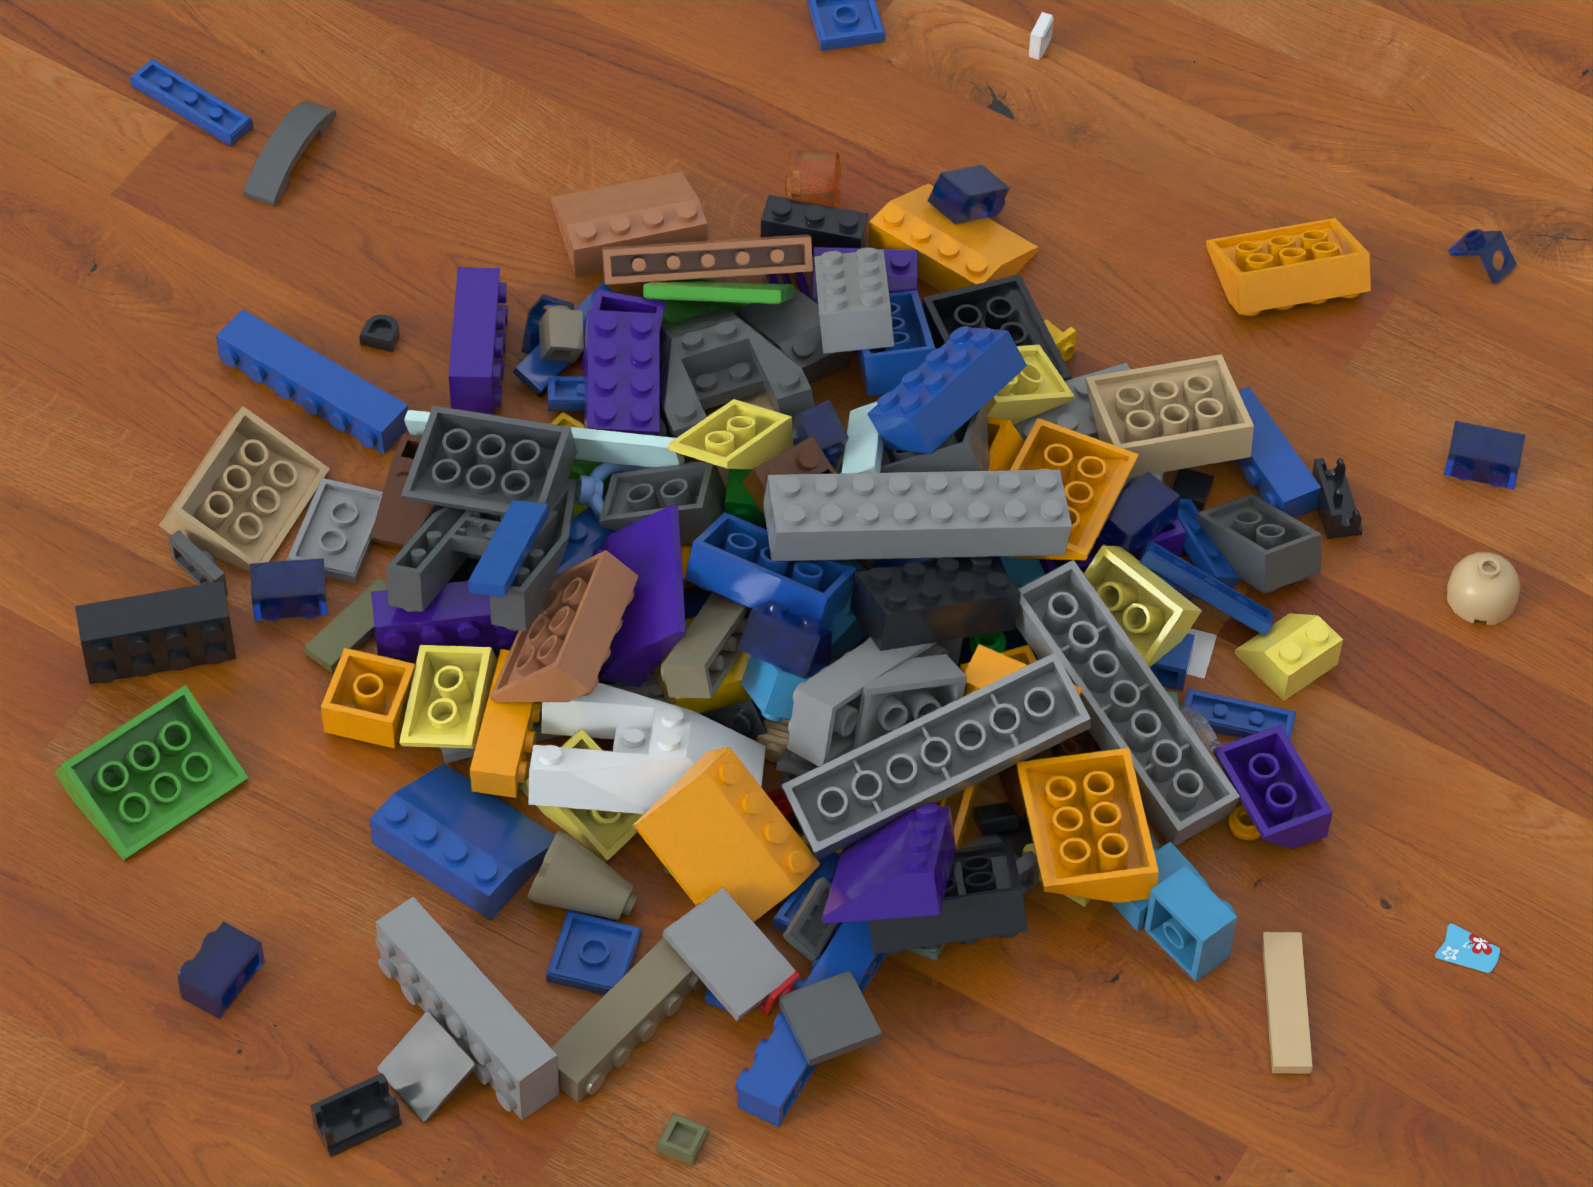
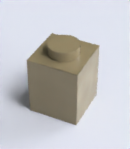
M563 305L547 309L539 321L540 360L574 363L584 350L582 310H571L570 307Z

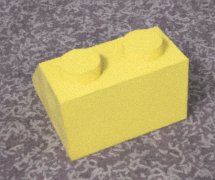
M1289 613L1274 623L1266 636L1259 633L1235 649V655L1280 699L1285 701L1338 665L1343 639L1318 615Z

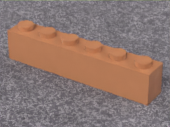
M808 234L602 247L605 285L813 271L811 236Z

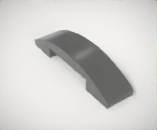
M308 100L294 107L274 130L260 153L244 189V196L275 206L290 184V172L315 135L322 137L335 118L336 110Z

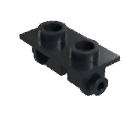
M753 699L699 713L748 738L768 732L763 722L766 717L761 714L762 711Z

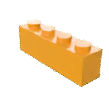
M501 649L470 767L472 792L516 798L519 784H525L528 777L529 762L525 760L527 753H532L533 745L536 744V731H533L535 723H541L542 702H495L490 698L510 652L509 650Z

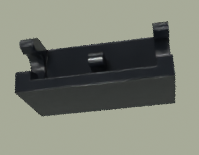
M1324 458L1314 459L1312 475L1321 487L1317 508L1327 539L1362 535V518L1352 498L1345 475L1346 467L1344 460L1339 458L1336 462L1337 466L1334 469L1327 470Z
M383 1073L310 1105L313 1126L330 1157L402 1125L396 1097H391L388 1081Z

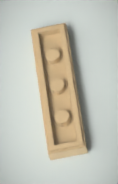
M1263 932L1262 950L1272 1073L1311 1074L1313 1066L1302 933Z

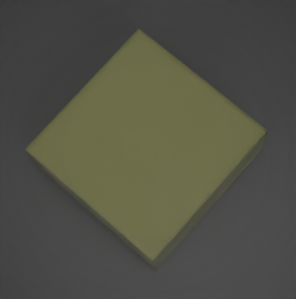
M673 1113L656 1145L657 1152L693 1166L709 1135V1127Z

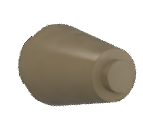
M559 830L544 857L543 864L534 879L527 899L534 903L619 920L621 914L630 915L638 895L632 893L634 884L569 834Z

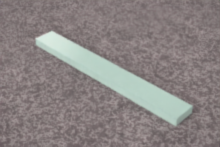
M407 411L404 421L410 435L422 437L430 412ZM571 427L577 448L576 460L651 468L680 465L685 462L682 454L669 451L668 444L676 438Z

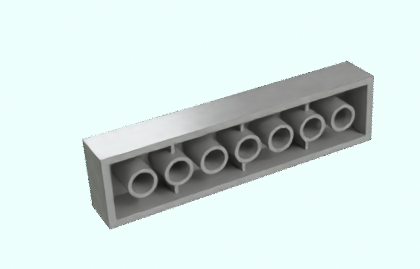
M1060 470L768 475L763 502L772 561L1065 555L1072 528Z
M1072 560L1019 588L1021 598L1015 626L1039 660L1055 652L1058 653L1072 683L1082 688L1080 698L1091 718V728L1088 731L1101 750L1130 749L1144 812L1167 844L1171 842L1176 846L1230 816L1236 807L1240 795L1076 562Z
M1055 652L782 784V789L817 860H820L853 844L912 809H917L925 804H935L1016 765L1017 762H1022L1090 729L1091 718L1058 653Z

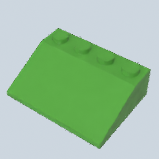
M186 685L67 760L54 772L75 805L123 860L249 778Z

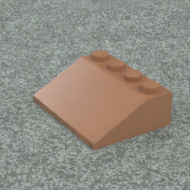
M682 172L551 197V204L575 277L603 272L602 247L708 241V223L700 200Z
M607 550L557 574L541 613L526 631H518L490 698L495 702H570L583 695L588 696L598 685L599 678L597 676L601 666L610 656L611 649L609 647L614 635L623 624L621 618L626 606L629 605L634 597L633 589L639 576Z

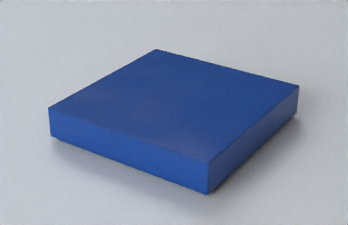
M807 0V6L821 51L885 42V31L875 0Z
M568 911L546 973V981L605 995L631 970L642 937V928Z

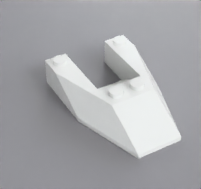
M598 683L594 691L588 696L583 695L570 702H542V734L573 736L580 729H583L591 738L614 739L613 751L557 747L554 745H533L529 767L528 805L645 814L707 751L730 747L762 787L766 746L692 710Z

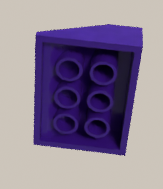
M670 505L608 535L598 549L595 548L592 552L591 557L607 550L639 576L633 589L634 597L629 605L626 606L622 615L623 624L614 635L609 647L611 649L610 656L602 664L599 671V680L640 687L686 633L678 506Z
M922 805L917 809L906 812L842 849L823 912V924L940 915L956 850L950 806Z

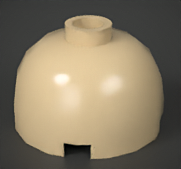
M1476 552L1464 557L1454 566L1447 584V601L1454 613L1465 621L1474 623L1476 619L1487 621L1486 625H1495L1507 620L1515 612L1520 596L1519 575L1510 561L1501 555L1491 552Z

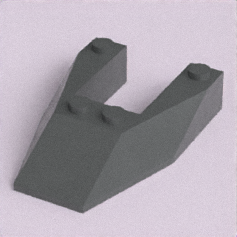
M724 307L661 327L659 337V408L661 419L669 437L677 438L707 418L704 412L705 409L764 391L775 412L792 416L793 430L818 422L812 389L802 368L729 308ZM683 455L684 463L696 460L695 458Z
M568 479L549 509V515L506 596H490L491 625L506 627L512 631H526L541 613L569 543L577 480ZM444 507L433 513L386 566L389 606L403 608L409 612H423L468 558L481 559L504 516Z

